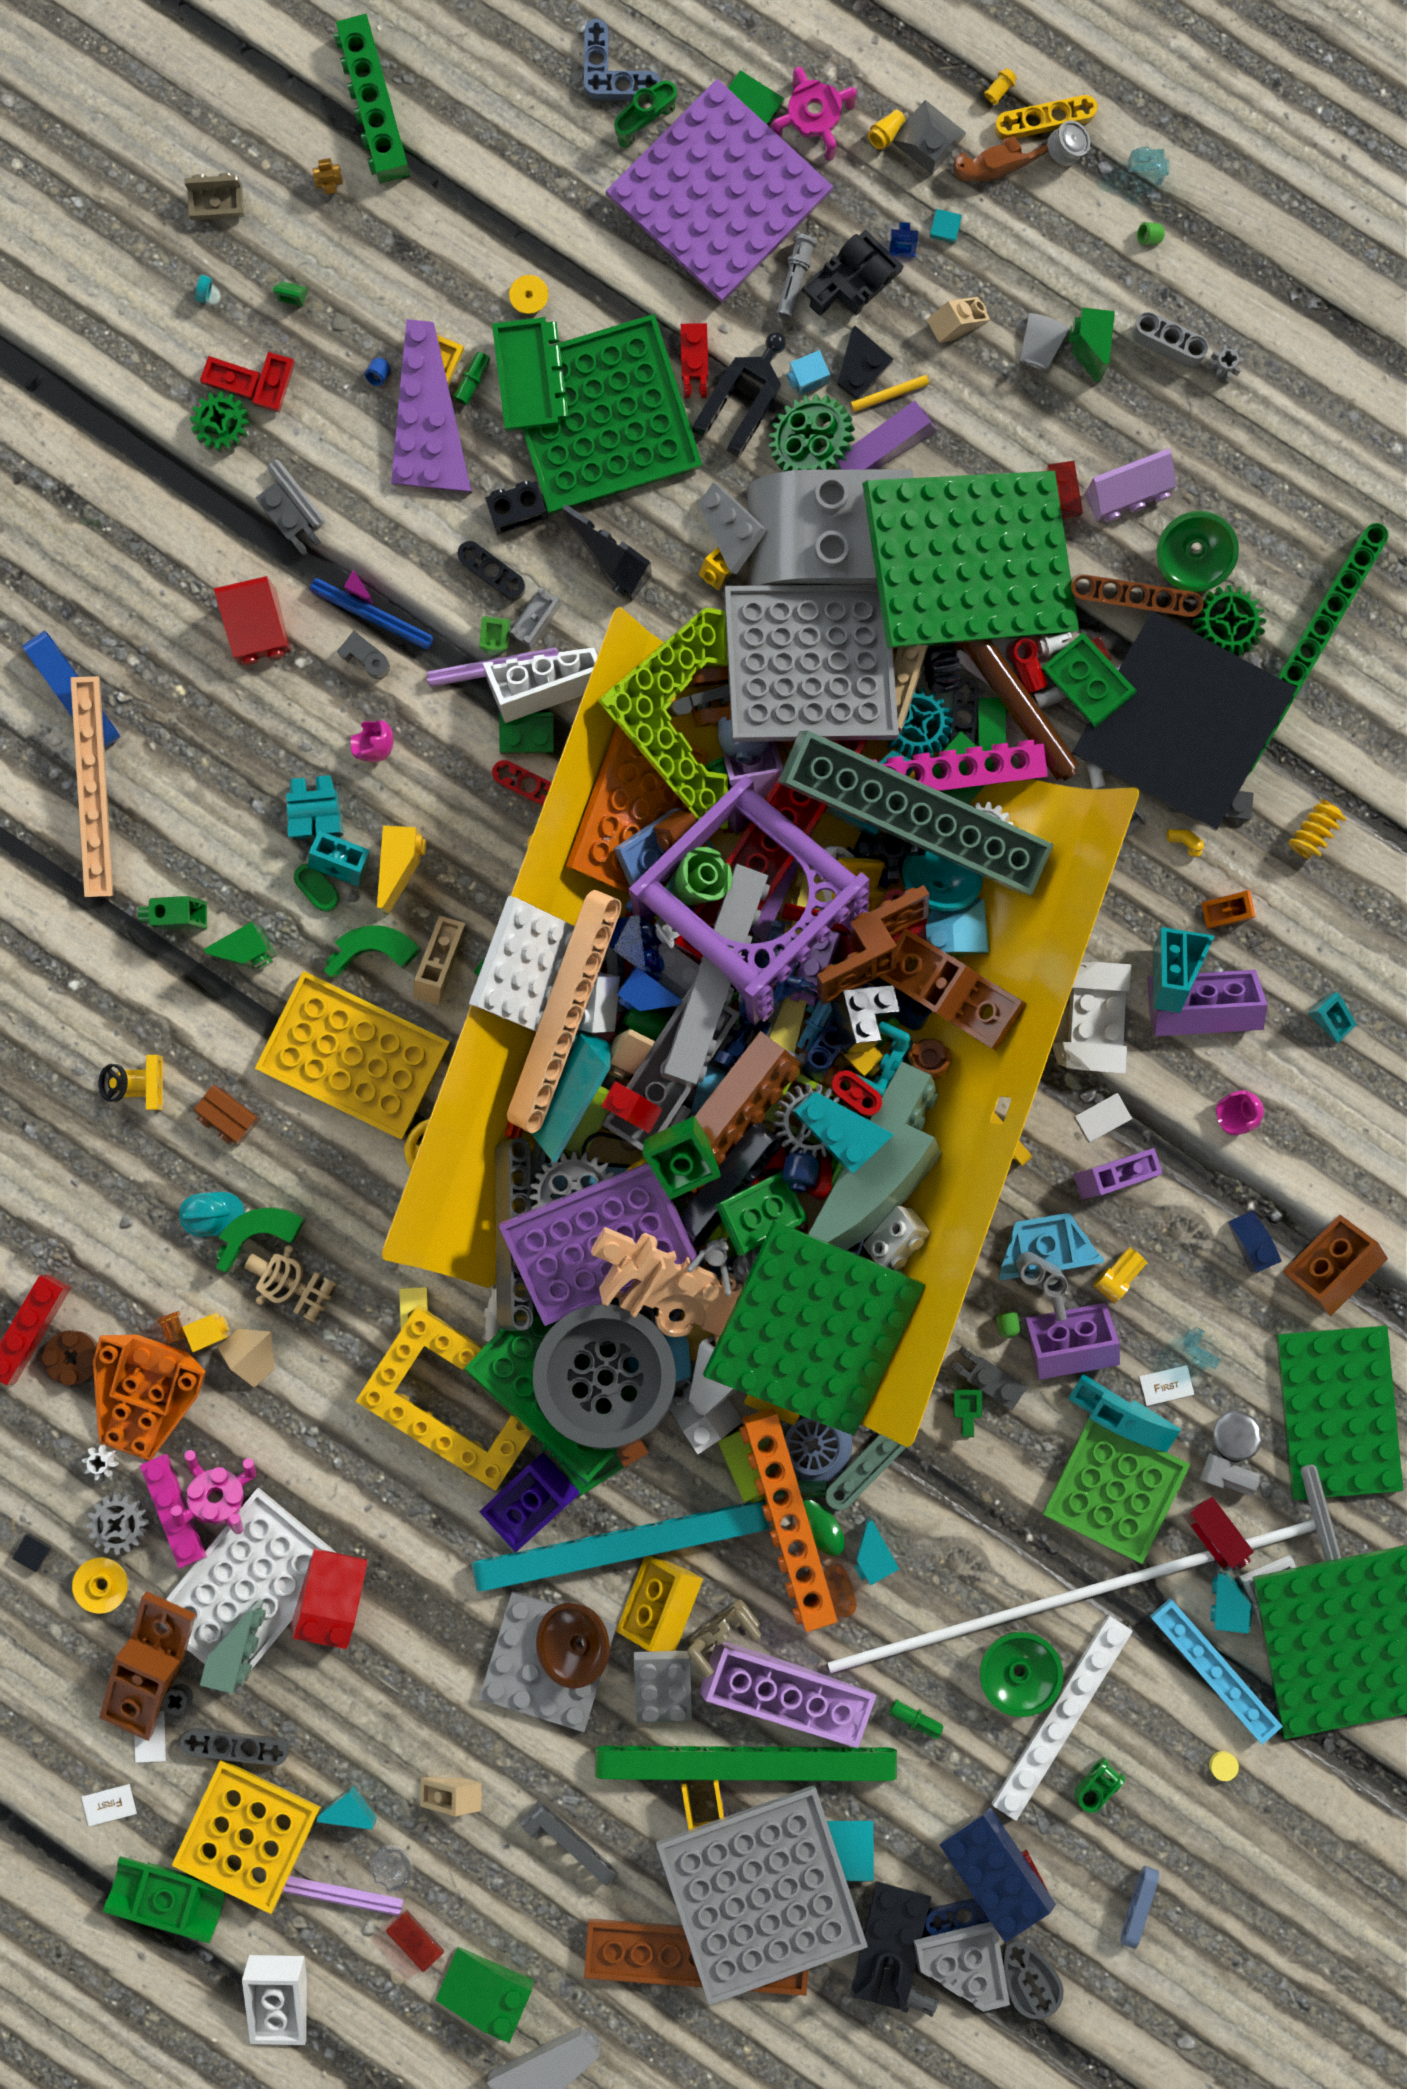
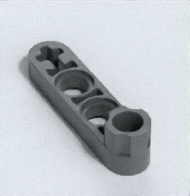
M538 1800L519 1821L523 1829L535 1839H538L546 1831L604 1885L608 1886L618 1875L614 1867L542 1801Z

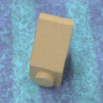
M631 1029L615 1036L610 1047V1070L608 1073L619 1079L634 1075L655 1041Z
M420 1778V1806L455 1817L481 1811L482 1783L467 1778Z

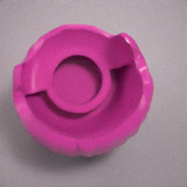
M383 720L362 722L361 727L363 730L358 734L351 735L352 756L367 762L385 760L391 754L393 748L392 728Z
M1240 1090L1229 1093L1217 1103V1121L1229 1135L1236 1136L1249 1133L1261 1124L1264 1116L1263 1103L1255 1094L1249 1091Z

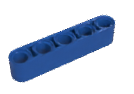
M44 630L22 645V647L73 718L70 677L79 676L50 635ZM102 710L105 749L121 736Z

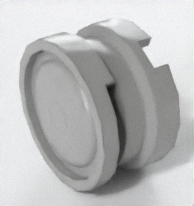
M1066 121L1050 134L1047 146L1050 155L1057 163L1063 166H1070L1088 152L1091 141L1088 132L1080 123Z

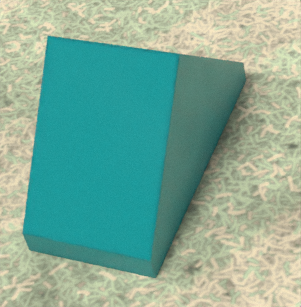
M1337 992L1326 995L1308 1013L1336 1043H1339L1357 1025L1341 995Z
M352 1786L321 1810L317 1822L372 1830L376 1824L377 1817L356 1788Z

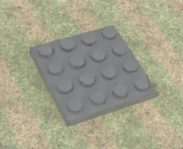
M512 1591L479 1700L585 1732L601 1676L594 1683L576 1689L566 1688L554 1682L540 1664L536 1649V1637L543 1617L557 1604ZM600 1618L606 1627L611 1647L617 1623Z

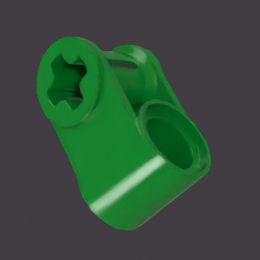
M1103 1757L1093 1765L1086 1777L1075 1788V1801L1084 1811L1088 1813L1097 1812L1121 1788L1126 1776L1123 1773L1118 1774L1108 1764V1760ZM1106 1773L1110 1777V1779L1105 1777L1103 1774ZM1093 1791L1095 1793L1093 1801L1083 1803L1084 1794Z

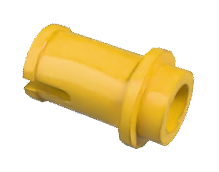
M1008 68L1000 70L996 80L984 92L986 99L996 105L1008 89L1016 85L1017 76Z

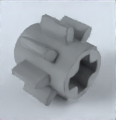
M1224 345L1221 353L1214 350L1211 357L1215 361H1212L1208 368L1214 370L1215 379L1223 377L1227 382L1231 378V373L1235 376L1239 375L1241 369L1238 366L1242 364L1244 358H1239L1237 354L1238 348L1232 350Z

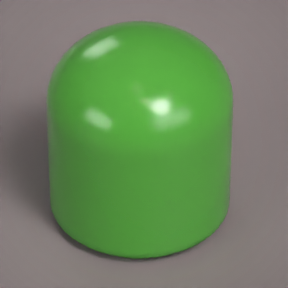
M1143 222L1137 231V239L1140 244L1159 245L1165 236V230L1159 223Z
M1007 1312L996 1316L998 1332L1002 1337L1012 1338L1020 1332L1018 1314L1016 1312Z

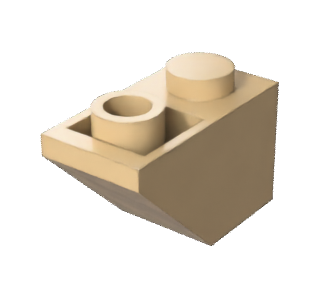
M978 297L948 301L926 320L938 342L941 343L958 339L990 321V318L986 313L984 303Z

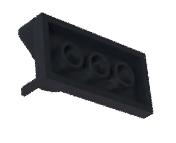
M876 1881L864 1931L868 1947L859 1952L849 1994L852 1998L863 1999L908 2013L909 2008L906 2004L917 1961L913 1940L922 1938L931 1896Z

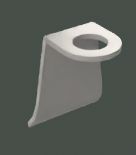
M1029 313L1019 364L1046 373L1070 327L1055 319Z

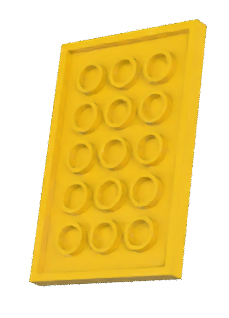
M302 971L255 1069L403 1140L451 1042Z

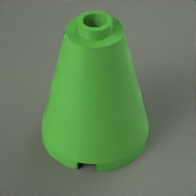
M698 847L685 855L665 888L685 906L715 902L720 900L731 888L733 879L731 867L728 863L725 864L720 857L722 855L718 851L709 847Z

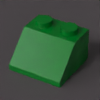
M1082 308L1079 317H1074L1073 326H1070L1068 343H1072L1071 353L1094 381L1101 382L1110 363L1115 311Z
M253 922L246 924L204 948L206 954L216 959L252 969L258 967L259 970L272 964V958L277 956L262 927Z
M695 1116L644 1139L643 1156L670 1200L721 1177L709 1140Z

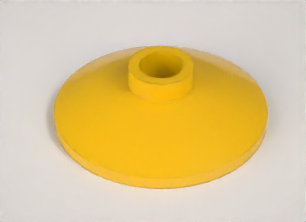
M104 1557L90 1559L83 1563L74 1575L72 1582L73 1595L78 1604L89 1612L97 1614L110 1612L116 1609L127 1595V1575L124 1569L112 1559ZM100 1579H104L107 1582L105 1589L99 1587L98 1582Z

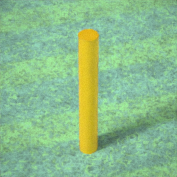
M923 375L850 402L852 411L857 412L929 385L927 375Z

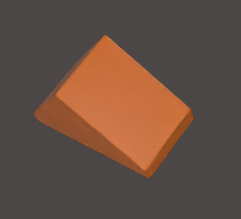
M1250 890L1201 902L1207 929L1245 922L1256 917Z

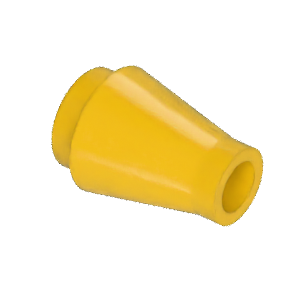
M895 109L891 114L870 127L868 139L874 147L883 149L890 146L899 129L906 121L903 113Z

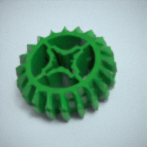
M1227 585L1225 591L1219 586L1215 589V594L1209 591L1205 595L1206 599H1202L1203 608L1196 615L1198 618L1192 621V625L1200 628L1196 629L1193 633L1198 636L1202 635L1204 639L1241 657L1244 651L1249 653L1253 650L1252 644L1258 645L1261 640L1258 636H1262L1265 633V630L1260 626L1264 625L1267 619L1259 616L1265 610L1264 608H1256V605L1260 602L1258 598L1253 602L1249 599L1252 596V591H1248L1243 595L1242 586H1239L1235 592H1233L1231 585ZM1219 603H1224L1222 614L1209 618L1211 608ZM1236 605L1239 606L1246 613V615L1240 614L1236 609ZM1227 617L1229 618V622H1234V624L1231 627L1229 626V622H1224V620ZM1249 626L1246 637L1242 640L1234 641L1236 630ZM1212 629L1220 631L1222 639L1215 635Z

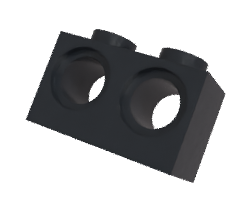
M523 481L516 484V488L507 491L505 489H498L491 492L490 496L485 497L497 535L548 519L537 481L532 483L531 481ZM526 497L536 499L532 506L522 505V501ZM501 505L510 507L509 512L504 515L498 514L496 510Z

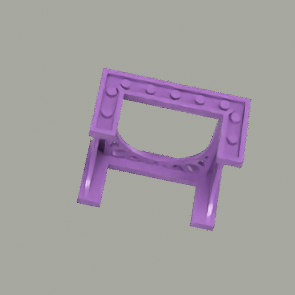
M746 775L629 888L635 921L643 928L657 914L712 962L744 999L747 1020L754 1026L760 1020L763 1022L767 1020L774 1011L773 986L778 981L784 982L790 976L791 968L798 961L800 963L804 962L811 954V948L817 942H824L831 933L830 929L837 922L850 930V922L857 915L864 912L868 914L870 893L868 877L862 872L856 877L756 793L754 791V782ZM727 820H729V828L737 835L750 822H753L793 856L806 875L809 887L806 909L793 928L774 940L749 944L727 939L714 931L661 885L676 871L687 853L700 847ZM819 876L821 883L816 884L814 878ZM829 890L836 897L832 901L821 902L815 898V895L819 891ZM815 908L822 909L817 912V916L811 914ZM797 929L802 930V932L799 935L795 933ZM777 946L784 947V950L782 951L781 949L776 957L773 950ZM759 951H765L769 955L770 961L765 968H759L755 964V955ZM740 952H749L748 963L744 961L745 956L740 955Z

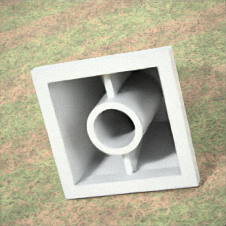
M714 1335L702 1340L699 1345L689 1396L692 1408L702 1415L714 1410L736 1391L733 1388L707 1379L703 1375L716 1346Z

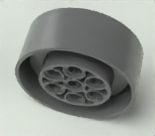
M598 1304L571 1312L549 1330L541 1342L535 1357L533 1385L541 1411L557 1431L581 1446L598 1450H614L628 1447L643 1440L661 1424L671 1407L675 1395L676 1369L673 1354L667 1340L648 1318L640 1313L634 1318L631 1316L630 1311L621 1308L619 1305L609 1304V1306ZM612 1343L615 1345L616 1351L612 1357L606 1358L600 1354L603 1344ZM581 1355H586L590 1358V1366L585 1370H579L575 1367V1361ZM633 1358L639 1362V1368L635 1373H627L623 1369V1364L627 1359ZM603 1371H610L614 1375L613 1382L608 1386H602L598 1382V1376ZM579 1383L588 1386V1394L582 1399H578L573 1395V1388ZM628 1386L634 1387L637 1390V1397L631 1402H626L621 1397L622 1390ZM601 1399H607L612 1403L611 1411L604 1415L599 1414L596 1410V1405Z

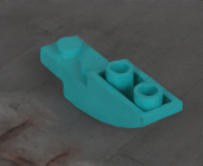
M1084 1374L1068 1398L1091 1413L1089 1418L1101 1426L1131 1441L1156 1450L1168 1452L1181 1431L1179 1427L1134 1399L1129 1403Z

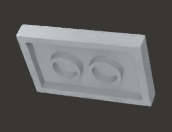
M687 1651L634 1652L637 1723L692 1721L690 1657Z

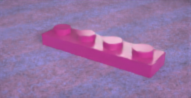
M163 1454L141 1464V1471L178 1568L186 1567L206 1558L207 1555L193 1519L183 1526H177L174 1523L171 1508L178 1505L184 1512L188 1509V1505L168 1454Z

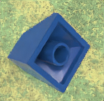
M634 965L616 992L621 997L618 1002L630 1011L634 1007L639 1011L676 1006L682 1002L678 995L637 965Z

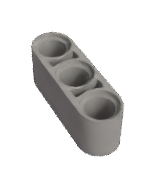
M1153 312L1140 314L1132 328V337L1137 343L1186 367H1197L1208 353L1209 345L1204 337ZM1146 324L1150 326L1152 331L1145 332L1141 329L1140 325ZM1164 336H1172L1176 343L1170 344L1166 342ZM1188 348H1196L1200 355H1192Z

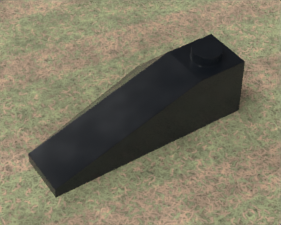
M565 504L562 508L564 517L609 583L613 586V592L622 599L628 597L633 601L652 576L651 562L623 541L620 545H617L616 540L606 530L600 529L599 532L594 530L595 525L589 519Z

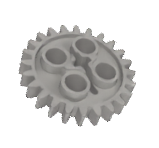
M574 1150L570 1159L566 1152H563L561 1154V1161L554 1162L551 1160L552 1167L546 1163L542 1165L545 1174L539 1172L535 1174L540 1183L531 1184V1187L538 1190V1192L530 1195V1199L537 1200L538 1203L531 1209L533 1210L557 1200L551 1198V1194L569 1195L574 1192V1189L577 1192L586 1188L582 1182L585 1175H591L596 1180V1183L613 1177L615 1172L606 1174L605 1170L608 1163L602 1166L597 1165L599 1157L596 1156L590 1161L588 1160V1152H585L582 1158H579L577 1150ZM562 1175L568 1180L567 1189H559L555 1185L556 1176Z

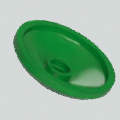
M1191 511L1173 519L1162 531L1156 548L1158 567L1164 578L1173 586L1191 592L1206 591L1220 585L1234 570L1239 556V543L1232 526L1221 516L1208 511ZM1194 543L1201 544L1199 550H1192L1191 546Z
M1012 1632L995 1640L984 1653L979 1671L980 1683L985 1696L995 1708L1010 1716L1029 1717L1043 1712L1056 1700L1063 1684V1667L1058 1653L1045 1639L1029 1632ZM1017 1666L1024 1668L1023 1673L1020 1675L1014 1674V1669Z

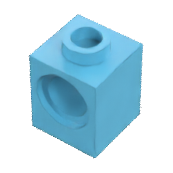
M819 350L790 362L787 378L791 388H796L799 395H802L828 384L830 373Z

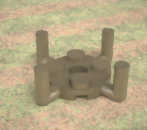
M736 1600L728 1609L716 1616L718 1619L711 1624L707 1623L701 1630L688 1638L687 1642L690 1647L687 1650V1654L705 1678L714 1673V1670L709 1665L711 1655L708 1653V1650L713 1647L714 1643L716 1646H719L730 1636L727 1631L730 1629L735 1630L741 1625L752 1641H755L762 1635L757 1628L760 1625L759 1621L742 1600Z

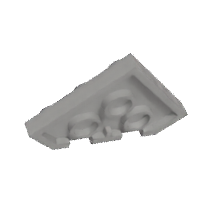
M991 1922L913 1940L920 1972L934 1978L945 1988L959 1997L967 1999L983 2012L1010 2005L999 1936Z

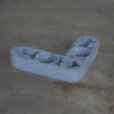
M592 19L586 24L584 30V88L588 97L595 100H633L634 94L637 92L634 91V80H638V90L646 88L647 81H652L653 86L661 82L658 74L652 71H608V26L601 19ZM594 29L600 30L599 45H594ZM600 54L603 56L604 61L599 65H593L589 61L591 55ZM596 80L600 84L598 90H594L592 86ZM607 80H611V91H608ZM627 80L630 83L629 89L619 91L615 87L617 81Z

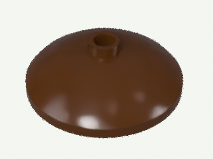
M569 1602L557 1605L549 1610L539 1625L536 1637V1649L542 1668L554 1682L563 1687L572 1689L586 1687L594 1683L607 1666L610 1643L606 1627L600 1617L583 1604Z

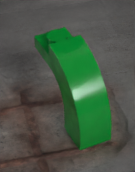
M379 925L363 926L345 933L334 942L342 951L339 954L334 952L325 962L327 967L324 971L336 980L354 959L366 952L384 953L402 969H405L422 949L405 934L393 928Z
M278 1207L259 1208L238 1216L227 1225L219 1236L220 1239L228 1242V1245H222L217 1253L215 1260L219 1262L216 1268L225 1273L229 1272L244 1243L258 1233L273 1234L289 1243H293L306 1217L291 1210Z

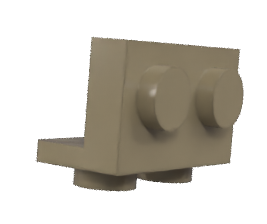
M221 173L218 176L207 177L206 175L197 174L193 175L192 178L184 179L188 190V208L191 220L244 217L243 186L238 175Z

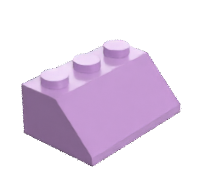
M1170 448L1094 477L1085 494L1096 521L1105 520L1106 523L1121 517L1120 513L1130 510L1131 513L1145 508L1148 502L1155 500L1156 503H1160L1171 497L1170 494L1176 487Z

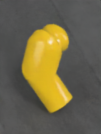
M1167 829V842L1184 843L1188 847L1187 852L1191 857L1202 855L1204 842L1193 831Z

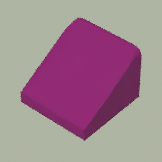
M353 570L344 586L346 592L372 605L373 600Z

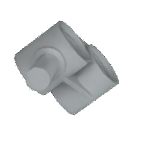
M1025 1252L1021 1254L1016 1260V1268L1022 1280L1026 1284L1041 1288L1051 1297L1057 1321L1067 1319L1062 1296L1067 1292L1068 1282L1061 1269L1034 1253ZM1036 1265L1033 1271L1024 1272L1027 1266ZM1059 1278L1056 1284L1048 1285L1050 1279Z

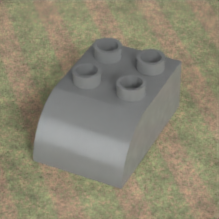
M913 469L793 470L766 475L751 482L747 488V511L767 531L748 557V586L877 585L862 483L867 480L913 478Z

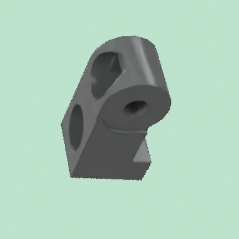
M355 631L350 634L337 650L339 656L346 662H349L352 657L360 662L374 679H382L390 671V664L385 655Z

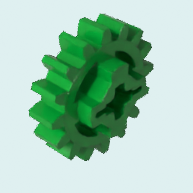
M219 391L218 397L214 398L212 393H208L209 400L205 401L200 398L201 407L193 406L192 408L196 416L190 417L191 423L195 425L191 430L194 435H198L196 439L200 444L205 442L208 450L215 445L218 452L222 451L223 446H226L231 451L232 443L235 442L240 446L239 437L248 436L244 428L250 427L249 421L245 419L249 414L246 409H242L244 405L240 400L235 402L233 394H229L225 398L223 392ZM220 406H226V407H229V408H231V409L225 410V409L221 408ZM218 414H219L220 417L222 418V424H221V425H222L223 430H221V428H220L219 425H218V420H219ZM216 434L220 436V438H215L209 435Z

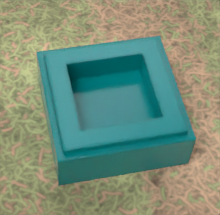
M936 209L929 238L955 244L962 215Z

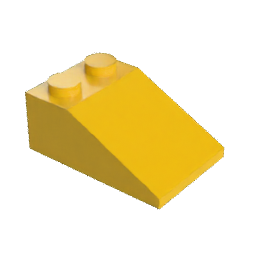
M383 825L377 908L384 914H390L418 867L421 855L426 853V839H423V835L415 827Z

